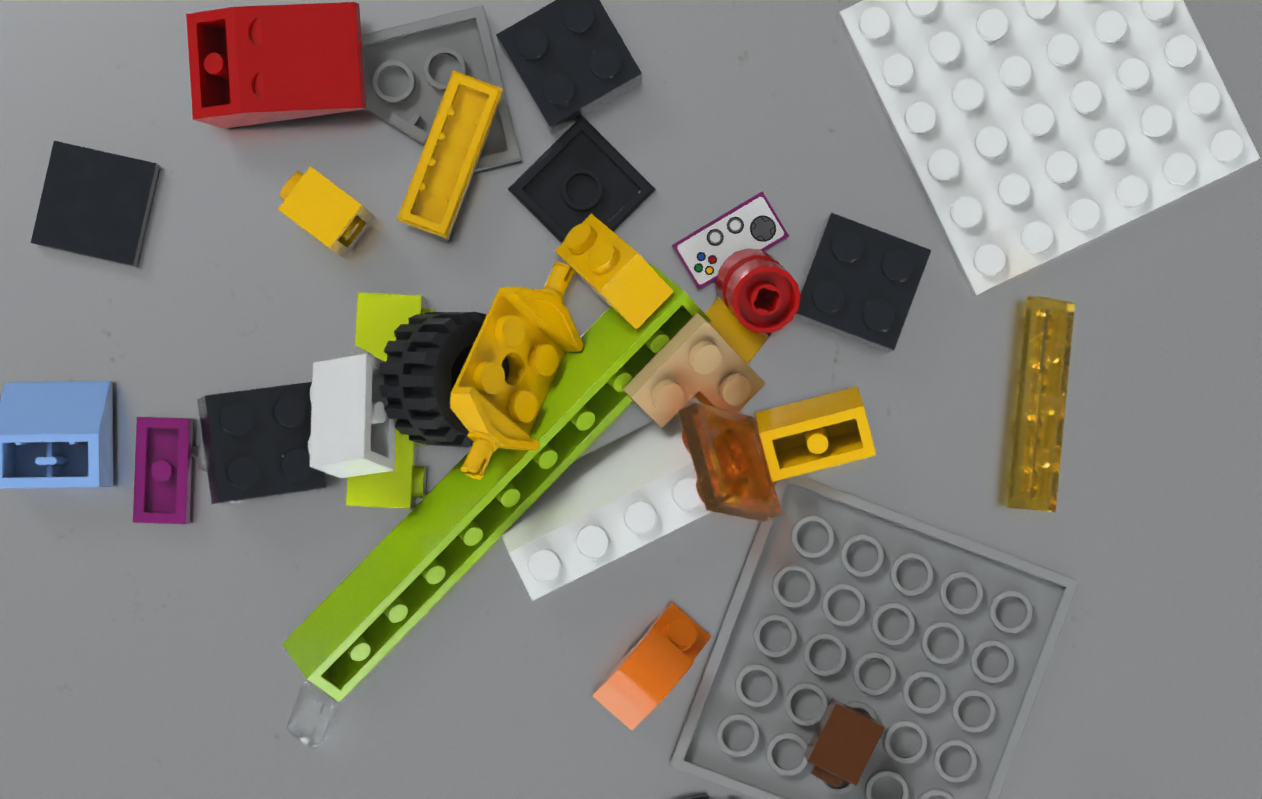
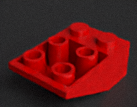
M358 3L238 6L186 14L193 120L225 129L366 109L360 7Z

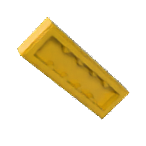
M452 71L397 217L398 222L441 238L449 239L504 93L503 88L460 72Z

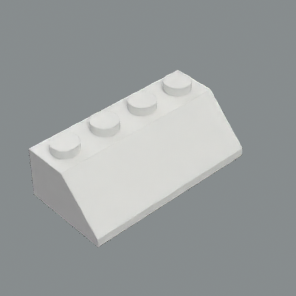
M677 413L663 428L653 421L575 460L502 535V539L533 601L724 506V503Z

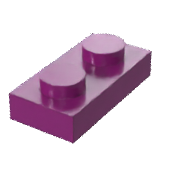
M137 417L133 523L190 524L193 419Z

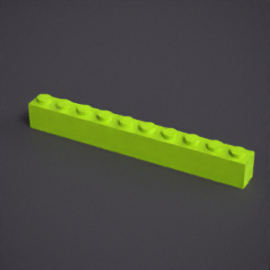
M651 264L650 266L674 292L637 330L613 308L609 307L580 337L584 344L582 351L565 353L529 434L532 439L540 443L538 450L498 448L496 451H493L482 479L471 478L460 470L466 460L467 453L298 626L282 645L307 680L340 702L624 411L633 400L622 389L696 313L708 323L711 321L684 290Z

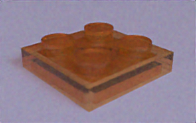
M697 402L679 410L684 429L682 431L683 443L691 454L697 475V493L705 504L706 510L764 522L781 515L782 511L770 476L754 417Z

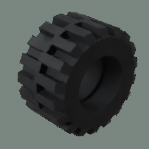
M425 312V314H416L408 318V324H400L394 331L395 341L387 342L384 352L388 355L387 360L380 363L379 374L384 375V385L379 386L380 395L382 398H387L388 404L384 410L388 418L397 419L395 428L400 434L409 435V440L426 445L472 446L473 441L467 437L469 431L450 408V398L453 387L483 325L486 314L479 312ZM505 356L501 366L504 369L506 381L509 376L510 367Z

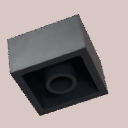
M555 0L496 34L500 47L551 135L576 122L581 116L588 115L642 84V72L600 0Z
M830 213L826 218L800 287L799 309L794 318L886 353L894 351L931 250Z
M312 382L205 395L197 399L212 504L327 488L325 473L310 467L308 440L311 435L312 403L310 401V387Z

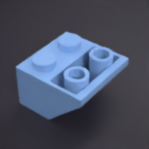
M112 381L9 382L4 384L0 399V489L113 486Z

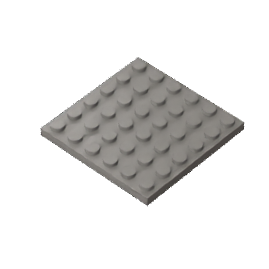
M801 475L778 480L775 482L670 761V767L754 799H999L1080 581ZM831 698L880 721L885 727L856 786L843 780L840 787H836L817 778L810 773L814 765L807 762L804 756Z

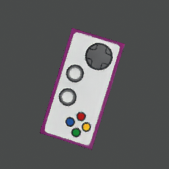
M762 191L674 243L672 248L697 290L700 291L717 281L720 267L733 253L747 248L761 249L765 252L787 239L789 235Z

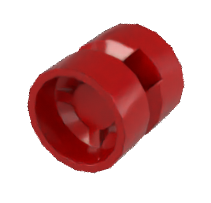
M747 248L733 253L720 267L716 281L719 298L744 327L757 333H771L781 330L793 320L799 309L801 297L798 283L772 255L761 249Z

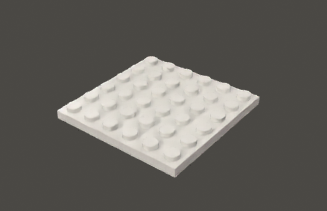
M862 0L839 11L837 15L973 297L1261 159L1183 0Z

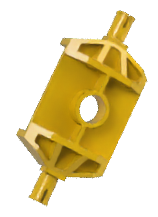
M554 262L543 289L533 290L519 286L499 288L453 387L450 408L469 431L467 437L473 441L460 470L471 478H483L493 451H496L498 448L538 450L540 443L529 436L565 353L582 351L584 344L567 307L563 305L564 293L575 273L565 263ZM505 356L510 367L509 376L506 381L504 369L501 366Z

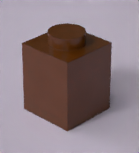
M831 698L804 753L807 762L814 765L810 773L836 787H840L843 780L856 786L885 727L880 721Z

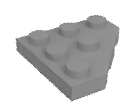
M483 5L361 35L366 110L424 145L453 70L504 90ZM505 90L474 172L522 161Z

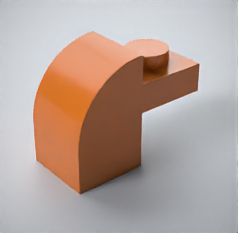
M671 603L659 615L639 642L618 662L592 697L632 731L660 704L694 664L693 660L710 640L711 636L675 604Z

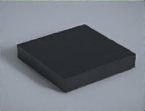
M581 116L508 188V191L562 244L569 231L582 223L591 213L615 233L656 192V189Z
M54 141L31 243L137 267L160 165Z

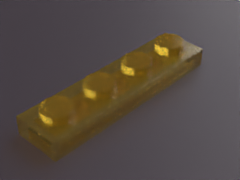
M1027 296L1026 310L1022 321L1021 364L1017 373L1018 396L1016 417L1012 426L1013 449L1011 470L1007 479L1009 491L1007 508L1056 512L1075 303L1047 297Z

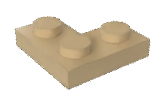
M696 313L622 390L654 422L663 428L698 391L719 413L730 421L766 383L703 317Z

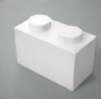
M365 353L313 362L312 384L310 387V401L312 403L311 435L308 440L311 468L339 478L395 471L396 419L388 418L384 410L388 404L387 398L381 397L379 388L380 385H384V375L379 374L380 363L385 361Z

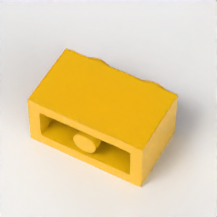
M311 166L304 175L299 171L294 173L279 194V197L284 201L278 210L341 257L346 254L374 217L362 204Z
M592 213L582 223L573 227L567 234L565 241L555 250V253L575 271L591 290L636 330L674 292L636 250Z
M858 386L755 412L759 435L772 482L876 455Z

